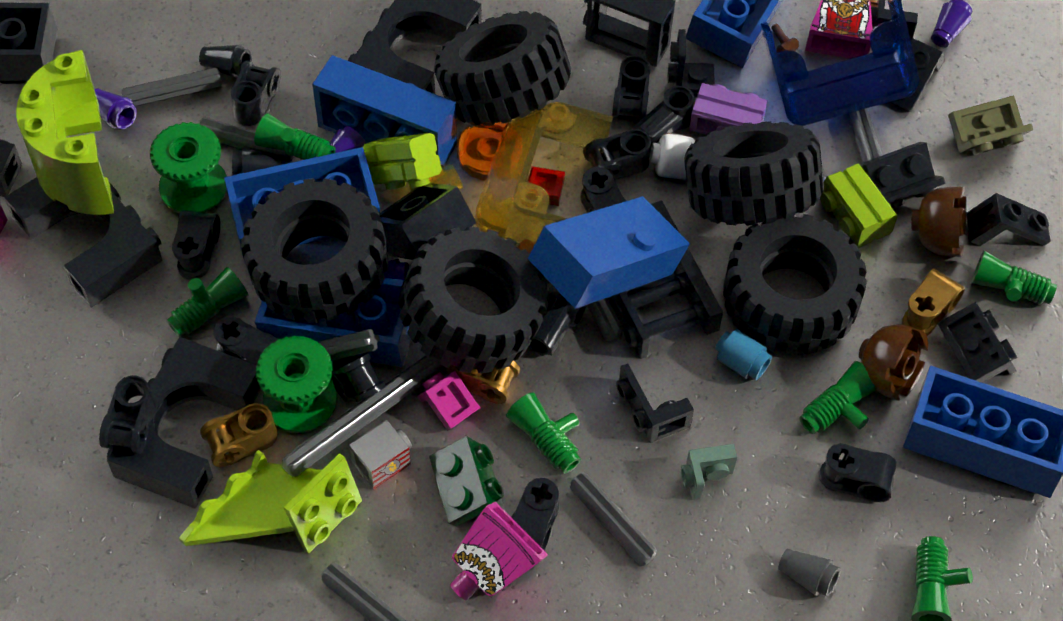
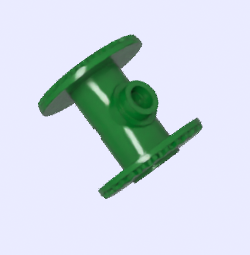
M193 122L176 123L173 126H168L165 130L163 129L153 140L150 147L152 166L161 175L159 181L161 199L168 208L179 214L182 211H211V209L216 208L222 202L227 193L224 177H227L222 166L218 164L221 157L220 142L215 133L206 126Z
M292 336L278 339L265 348L257 362L256 376L259 386L264 392L263 405L267 406L271 411L276 427L283 431L303 433L316 430L330 419L336 408L337 393L331 380L333 370L331 357L320 343L311 338Z

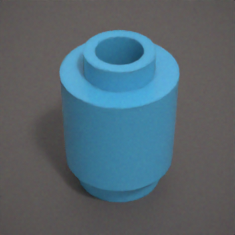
M735 329L732 333L726 331L715 347V350L719 352L717 360L746 379L751 377L757 381L764 374L772 360V355L766 352L767 348L738 329Z

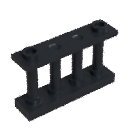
M663 201L652 203L651 205L679 232ZM688 248L673 273L674 280L631 295H627L625 291L609 297L624 325L623 333L625 340L630 348L635 347L640 359L648 355L650 337L695 322L696 324H701L706 335L720 331L723 310ZM677 293L681 296L685 295L690 304L688 309L642 324L635 308Z

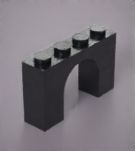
M394 0L389 9L385 8L382 11L379 22L373 31L370 30L366 33L362 46L357 53L351 54L347 61L399 81L412 83L423 90L435 94L434 72L400 58L391 49L400 39L415 33H430L452 41L453 36L457 33L466 31L469 26L475 23H482V4L474 0Z
M37 177L4 197L12 218L31 239L69 216L84 214L69 210L66 204L58 200L53 201L42 189ZM111 183L114 213L97 215L110 223L107 233L96 245L64 265L71 285L91 308L163 261L159 246L162 245L159 236L151 227L145 229L141 224L138 213L131 205L124 206L118 191Z
M179 337L174 347L169 348L165 352L162 359V367L157 376L148 381L156 403V409L148 430V438L141 454H134L129 448L111 445L107 453V462L113 477L196 509L213 478L209 461L163 441L159 437V431L164 418L178 405L192 400H208L237 411L250 404H254L261 388L256 376L257 365Z

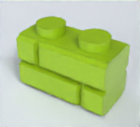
M431 133L387 137L366 143L363 146L373 185L385 184L386 190L404 187L406 182L409 183L410 188L428 185L430 183L429 178L439 175L442 171L439 155L435 153L437 151L435 136Z
M859 163L846 168L843 172L839 171L829 175L824 180V191L820 196L821 204L825 211L832 212L838 220L839 229L847 234L858 248L873 242L874 239H881L893 232L898 215Z

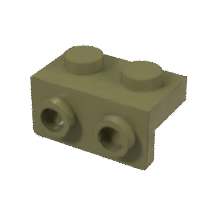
M1014 95L948 114L959 153L972 150L973 155L982 154L993 150L992 144L1003 142L1004 147L1023 142V135L1033 131L1032 123L1023 125Z

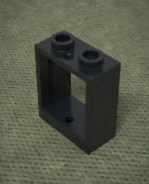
M584 0V3H587V10L583 18V25H586L585 40L626 56H642L650 65L657 67L670 45L675 7L674 0ZM607 7L648 22V30L607 15Z

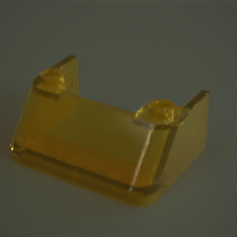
M552 102L540 110L536 109L530 112L528 116L523 118L517 117L512 119L511 122L506 123L476 207L475 220L479 230L486 232L490 229L499 232L498 236L503 239L509 237L517 243L528 239L535 244L545 225L568 219L547 213L549 196L546 190L538 185L526 182L540 137L584 148L593 140L609 137L613 117L562 102Z

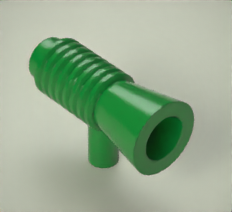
M269 113L262 117L255 132L254 143L256 146L285 151L286 154L301 160L333 154L336 151V148L330 145L328 140L316 137V135L299 130L298 128L293 129Z
M986 251L982 252L971 280V284L1004 289L1010 301H1018L1023 297V299H1028V301L1033 303L1037 302L1038 305H1041L1043 302L1050 304L1057 289V284L1052 283L1051 278H1046V276H1041L1035 272L1032 273L1026 269L1022 270L1021 267H1012Z
M226 267L206 289L199 278L191 279L188 282V288L192 294L191 299L189 298L179 308H175V311H171V317L166 321L178 337H181L183 334L190 335L191 332H194L195 329H198L199 326H202L203 323H206L207 320L218 314L220 309L249 296L237 275L229 267Z
M854 361L835 385H831L803 409V414L799 417V420L809 433L823 432L842 415L858 429H862L868 423L869 418L853 405L855 402L876 391L864 365L861 362Z
M534 392L524 395L509 408L506 418L531 437L534 445L544 454L545 458L556 470L561 469L566 474L580 463L581 458L578 455V448L565 435L566 432L579 425V419L576 414L569 413L555 422L551 421Z
M927 536L921 539V545L916 550V587L918 591L911 620L952 621L946 590L948 586L972 583L973 574L970 567L948 570V548L945 546L944 540L936 536Z

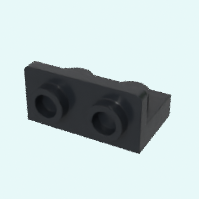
M917 142L860 163L892 208L904 205V199L912 196L916 198L925 197L929 192L935 190L934 188L946 184L943 176L934 174L927 142Z
M974 302L937 323L968 378L984 382L1006 369L1010 375L1017 372L1011 361L1018 357L1007 338L1001 342L997 338L994 331L1000 327L989 309L982 312L977 302Z

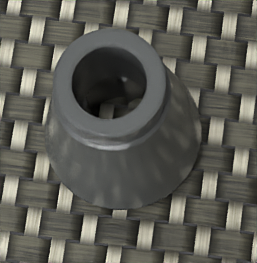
M791 549L785 550L778 566V570L784 572L816 596L822 594L828 597L833 591L840 575V568L833 565V560Z

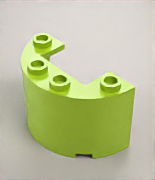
M83 50L64 53L41 67L27 81L17 102V123L39 184L53 201L58 200L66 204L69 210L93 215L113 214L110 183L108 177L103 176L100 167L95 134L68 137L101 131L102 123L98 99Z

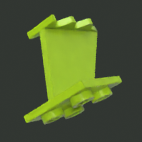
M258 450L255 453L251 467L246 472L232 474L227 480L223 493L217 499L205 500L199 506L195 520L185 529L179 540L185 546L295 531L303 550L309 554L318 544L323 543L329 537L331 531L339 523L355 512L357 506L362 502V498L346 458L340 453L323 470L307 468L298 476L292 477L283 469L282 464L267 462L264 453Z

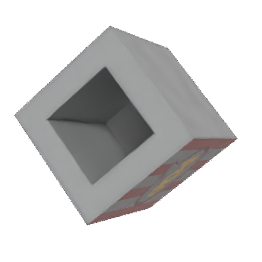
M387 420L349 444L352 463L373 489L411 465L409 449L412 448L409 438L401 429L395 430Z

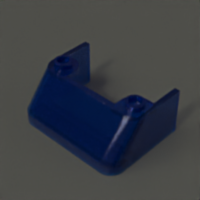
M888 0L892 20L878 24L871 31L869 42L872 53L807 71L806 63L798 52L785 50L777 53L772 31L768 23H760L782 105L791 123L801 126L809 125L902 99L916 91L919 85V75L901 0Z

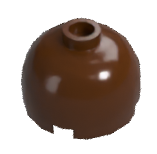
M965 187L937 188L929 192L922 199L919 210L912 211L911 229L912 231H918L920 242L926 250L941 256L962 257L964 245H959V236L966 235L967 199L966 196H963Z
M897 324L884 326L877 330L870 339L867 338L863 341L859 349V359H861V363L866 368L869 378L878 393L896 401L900 400L899 394L908 396L924 369L925 362L919 360L921 349L928 351V338L922 330Z

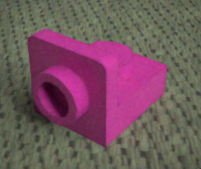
M455 371L445 377L441 372L437 373L422 384L426 390L417 396L420 402L425 400L428 402L447 431L480 409V406Z

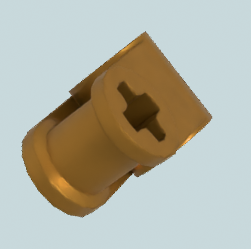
M932 269L917 290L910 296L908 310L902 318V325L922 330L928 336L937 327V323L953 311L962 298L965 287L936 269Z
M512 361L510 366L501 370H497L494 367L492 372L478 373L477 369H472L471 373L458 371V367L450 365L447 368V375L455 371L470 393L481 396L489 402L503 404L509 396L507 390L512 379L516 378L521 370L515 361Z
M258 403L250 404L223 417L214 418L206 422L200 429L201 437L208 441L213 453L211 461L216 467L230 466L240 459L256 453L258 450L268 449L273 446L278 436L271 411L267 406ZM257 424H265L259 430H251Z

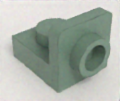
M734 444L689 450L686 465H681L683 485L685 488L690 487L693 499H700L704 488L703 478L719 480L727 477L729 474H733L737 461Z

